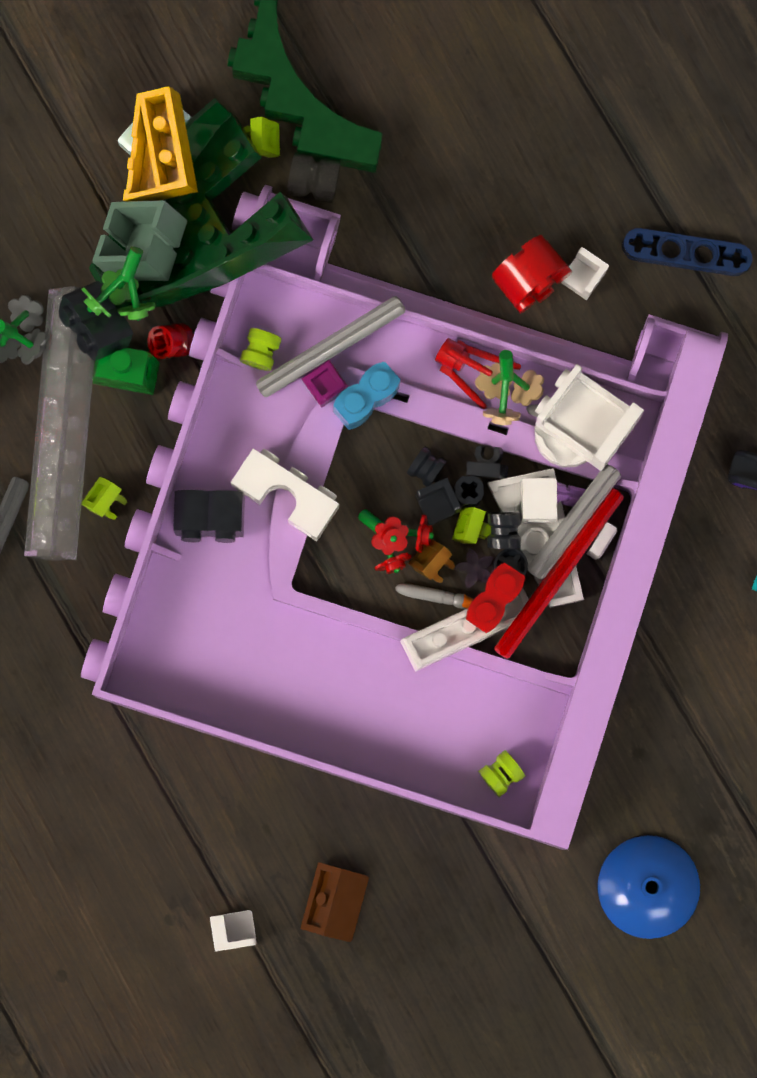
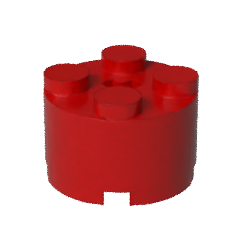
M538 235L521 246L523 250L515 256L511 254L492 273V279L520 314L529 309L536 302L535 299L541 303L554 292L551 286L555 282L557 284L561 283L573 272L543 235Z

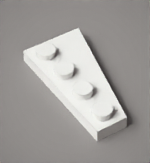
M554 468L488 482L487 485L501 512L521 513L520 483L522 478L556 479ZM561 501L557 503V520L555 523H521L518 527V535L521 537L520 550L526 556L528 566L565 518ZM576 566L549 602L550 608L584 600ZM534 576V578H535V580H536V582H537V584H538V586H539L540 583L542 582V580H541V579H538V578H536V577Z

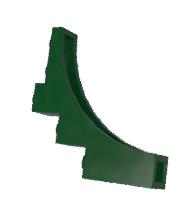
M254 0V6L259 7L257 19L251 18L249 22L247 38H252V40L239 38L237 48L231 47L227 66L232 67L233 78L269 86L263 87L260 106L265 107V118L302 125V127L296 126L292 146L298 147V158L376 173L383 133L350 122L335 114L313 96L298 78L285 54L278 31V0Z

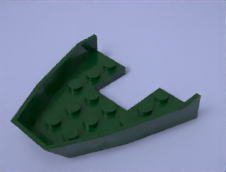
M216 98L210 101L186 124L198 192L164 199L187 220L179 248H173L177 255L169 280L138 281L137 294L139 303L155 302V308L162 307L211 290L314 240L288 198L281 192L234 232L231 233L212 200L262 157L238 118ZM108 235L110 239H112L116 244H118L123 250L126 251L125 247H123L111 235ZM92 262L89 270L95 281H99L103 285L102 275L104 272ZM125 300L122 305H115L117 309L132 305V302Z

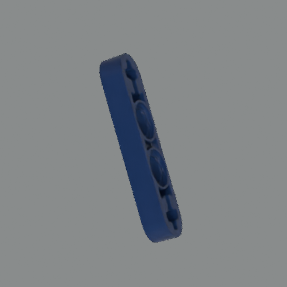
M635 228L629 231L622 243L624 254L634 261L729 276L744 274L750 268L753 261L750 249L739 243ZM636 237H640L641 242L646 245H652L653 238L659 240L655 248V256L650 255L652 248L642 247L639 253L634 252V246L629 245V242H634ZM667 241H673L678 244L680 254L675 258H668L662 253V245ZM700 246L708 247L713 253L711 262H698L695 258V250ZM719 249L724 250L723 257H732L735 252L740 253V259L745 260V263H741L738 268L733 267V261L723 259L721 266H717L716 263L720 256Z

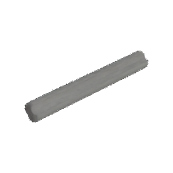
M607 464L603 471L598 473L529 564L528 571L533 576L541 580L544 579L621 478V473L616 468Z

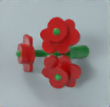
M367 509L362 510L358 516V520L376 533L371 540L372 546L382 550L388 557L383 563L374 567L376 571L386 570L387 574L399 573L400 570L406 567L405 561L409 560L411 555L407 552L395 557L393 553L394 550L403 551L406 548L407 539L405 536L417 537L416 551L422 553L424 545L429 546L431 539L434 537L432 533L433 527L428 525L427 515L424 514L421 517L418 530L401 525L400 519L395 516L387 518L384 523Z

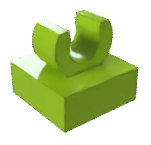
M264 117L251 118L250 126L244 127V130L251 136V141L260 155L268 158L280 156L279 123Z
M99 477L81 502V505L101 517L106 516L115 520L117 516L110 511V506L114 501L126 505L127 500L119 494L122 489L114 483Z
M475 507L461 508L452 540L463 544H476L478 538L485 540L491 534V526L483 522L486 511Z

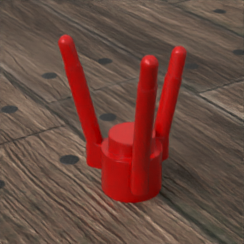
M447 338L435 358V361L442 365L439 371L449 376L481 409H486V403L454 372V369L460 372L466 364L487 376H492L493 371L469 358L470 354L495 363H499V356L469 346L461 340L455 342ZM513 362V369L520 370L521 365Z

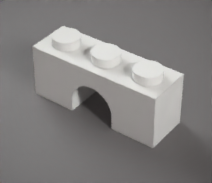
M253 448L232 479L231 486L243 492L245 496L259 505L266 495L273 490L284 489L289 491L296 499V507L289 517L288 523L310 538L318 541L339 509V503L334 501L337 495L321 485L318 489L306 483L308 477L296 468L291 467L288 471L278 465L280 459L268 450L262 449L261 452H258Z

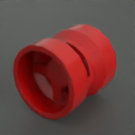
M184 323L171 324L170 326H155L151 329L147 338L149 351L158 359L187 356L190 352L194 334L190 327Z

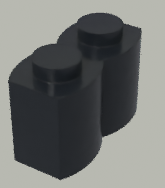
M99 281L84 286L95 298L102 293V284ZM82 288L63 295L58 310L60 320L64 326L70 327L77 334L76 341L79 349L84 354H88L93 361L129 346L133 331L126 318L118 314V309L110 301L109 296L101 305L112 315L110 318L103 312L99 316L94 312H88V306L83 302L88 296L81 290Z
M231 490L175 491L173 523L175 535L180 536L184 542H200L202 537L210 536L215 537L216 542L232 543L235 542V538L243 537L245 508L243 492Z

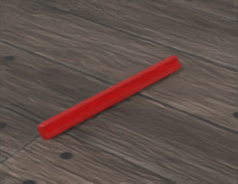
M612 488L542 580L495 646L494 650L499 655L508 659L514 653L622 502L624 496L619 491Z

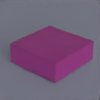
M327 360L301 378L321 408L348 388V385L330 360Z

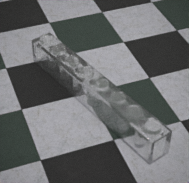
M77 286L49 289L45 326V333L48 335L42 358L24 556L49 561L77 559L94 361L88 354H84L79 349L76 341L77 334L70 327L64 326L58 313L63 295L79 289L80 287Z

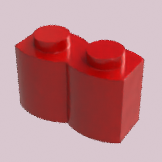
M506 563L497 566L486 581L485 591L478 594L470 603L466 612V620L485 633L493 630L504 615L505 605L513 601L521 592L525 576Z

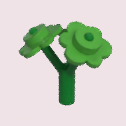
M130 247L123 269L117 270L116 273L113 271L104 272L102 275V282L104 283L101 287L102 293L97 298L91 295L84 287L81 289L88 296L83 301L88 306V312H94L97 316L103 312L110 318L112 315L101 305L109 296L110 301L115 305H122L125 300L132 302V305L118 309L120 316L127 315L128 320L137 321L149 316L148 311L155 309V302L139 303L137 294L139 283L134 278L143 255L142 249Z

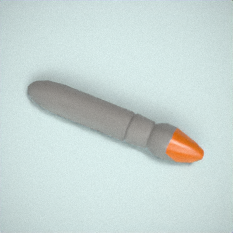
M403 583L395 587L396 591L404 596L454 605L461 609H467L473 598L465 594H454L414 584Z

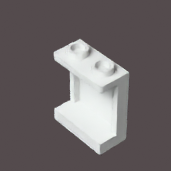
M576 364L572 371L565 369L555 383L558 389L552 398L546 395L535 410L539 414L535 425L594 467L603 471L641 419L644 409L634 402L631 406H628L581 372L582 367Z

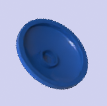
M639 836L622 842L606 857L598 876V897L608 919L623 932L639 938H660L676 932L691 918L699 901L700 880L694 862L679 845L658 836ZM651 880L657 884V891L653 894H649L645 889L646 883Z

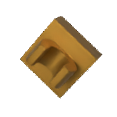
M431 539L429 546L424 545L422 553L417 552L408 563L416 572L439 583L443 582V578L438 575V571L443 565L452 570L455 568L453 561L449 559L453 554L445 546Z

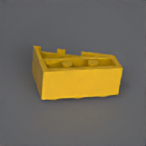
M170 86L138 93L131 137H133L131 157L128 158L127 169H129L127 187L124 190L123 201H159L198 192L180 93Z

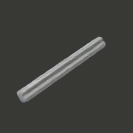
M393 296L257 380V388L264 397H269L404 314L406 311L404 305L397 296Z

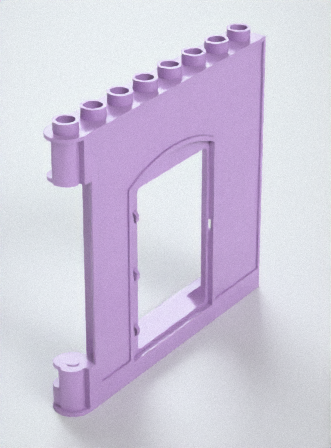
M264 185L260 196L247 192L242 193L232 223L233 231L277 195L272 193L271 186ZM288 198L314 240L222 286L211 289L210 293L225 297L218 320L214 322L201 318L197 325L189 356L203 360V364L195 386L180 381L175 390L168 413V420L180 423L182 427L174 450L158 445L148 471L146 484L161 489L153 513L137 509L132 518L124 547L139 552L131 578L115 574L105 598L103 613L115 616L117 620L109 643L97 639L92 640L84 660L81 678L96 682L92 695L98 699L549 846L568 850L728 340V333L720 332L719 336H715L649 314L640 333L633 359L629 361L328 264L341 215ZM393 296H397L401 300L406 310L404 314L329 359L348 387L359 384L364 373L373 365L380 362L387 363L401 379L396 394L409 397V399L405 403L392 398L385 405L374 408L376 411L491 448L500 447L503 452L590 480L595 479L600 470L589 462L577 467H560L550 463L540 454L535 443L534 433L537 417L528 413V406H523L521 403H515L511 400V394L515 389L513 381L509 386L510 394L507 400V408L520 412V419L512 421L511 425L500 426L492 423V418L484 417L483 411H486L487 408L498 409L500 407V399L497 397L493 399L485 397L484 391H480L475 385L476 378L481 375L480 372L466 364L460 372L454 369V372L486 403V409H481L449 376L439 371L442 365L436 362L435 358L447 338L455 342L461 340L469 346L499 356L501 351L509 350L513 353V362L521 365L520 370L513 369L516 375L522 378L526 371L534 370L537 375L543 376L544 383L541 385L544 389L543 395L538 400H533L530 405H539L546 395L552 398L558 389L555 383L565 369L572 371L575 365L578 364L582 367L581 372L628 406H631L634 402L644 409L639 422L608 462V465L613 466L621 473V478L614 487L628 492L631 499L576 674L572 678L546 673L469 647L415 672L400 641L418 632L417 630L297 592L292 588V581L307 535L288 523V519L296 507V499L289 491L284 489L273 490L266 495L260 505L245 496L244 536L235 538V542L232 543L216 542L215 537L210 536L202 537L200 542H184L180 536H176L173 531L175 491H238L231 486V481L253 448L258 452H261L262 449L268 450L280 459L278 465L288 471L291 467L296 468L308 477L306 483L318 489L320 485L324 486L344 426L333 412L336 398L324 407H320L301 379L313 370L269 397H264L260 393L256 382ZM250 328L273 333L282 339L279 349L273 351L272 358L274 364L271 371L250 367L239 360L242 351L247 349V346L250 344L247 340ZM470 354L469 358L483 366L488 365L491 367L495 364V362ZM489 423L502 429H508L507 435L489 430ZM506 750L522 769L526 777L518 783H511L508 786L507 792L498 797L483 780L478 771L485 765H492L496 762V757ZM499 767L500 771H501V772L504 774V776L507 778V775H506V774L503 772V770Z

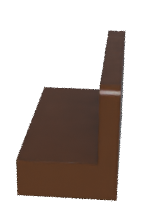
M318 862L300 929L351 942L369 877Z

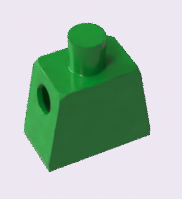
M124 348L95 361L91 384L154 395L160 362L149 352Z

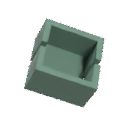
M165 200L111 202L103 230L125 247L126 251L107 235H101L92 262L103 272L113 271L116 273L117 270L123 269L130 247H138L143 250V255L134 278L137 281H168L177 255L173 248H179L187 220Z

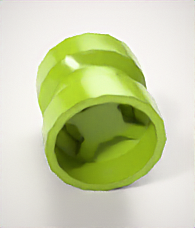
M250 328L247 335V340L250 344L247 346V349L242 351L239 360L250 367L271 371L274 364L272 358L273 351L279 349L282 339L273 333Z
M506 750L496 757V762L492 765H485L478 771L483 780L498 797L507 792L508 786L511 783H518L526 777L522 769ZM499 767H500V768L503 770V772L507 775V778H506V777L504 776V774L500 771Z

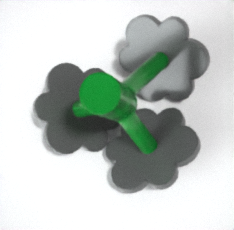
M22 295L19 299L13 298L8 303V308L12 312L10 316L12 322L8 323L0 319V363H4L7 358L15 359L18 356L21 358L22 363L28 365L34 359L40 357L45 349L48 335L39 328L34 329L35 326H40L44 321L41 316L44 311L43 305L37 300H31L28 295ZM20 326L25 332H31L32 330L33 332L23 336L18 333L17 327Z

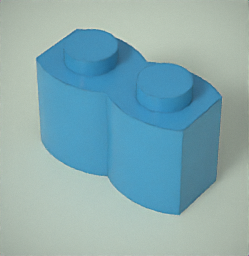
M386 362L373 365L364 373L359 384L352 385L339 394L333 405L334 414L348 430L359 427L369 419L374 408L385 405L396 395L401 379Z

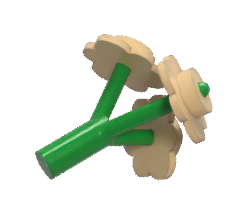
M503 350L499 353V363H495L491 367L484 365L493 371L492 376H487L480 372L481 375L475 380L476 387L480 391H484L486 398L493 399L497 397L500 399V407L498 409L487 408L486 411H483L484 417L492 418L491 422L500 426L511 425L512 421H518L521 417L520 412L507 408V400L510 394L509 386L512 384V381L514 382L515 389L511 394V400L515 403H521L523 406H528L533 400H538L544 392L541 386L544 383V377L537 375L534 370L526 371L522 378L514 373L513 353L509 350Z

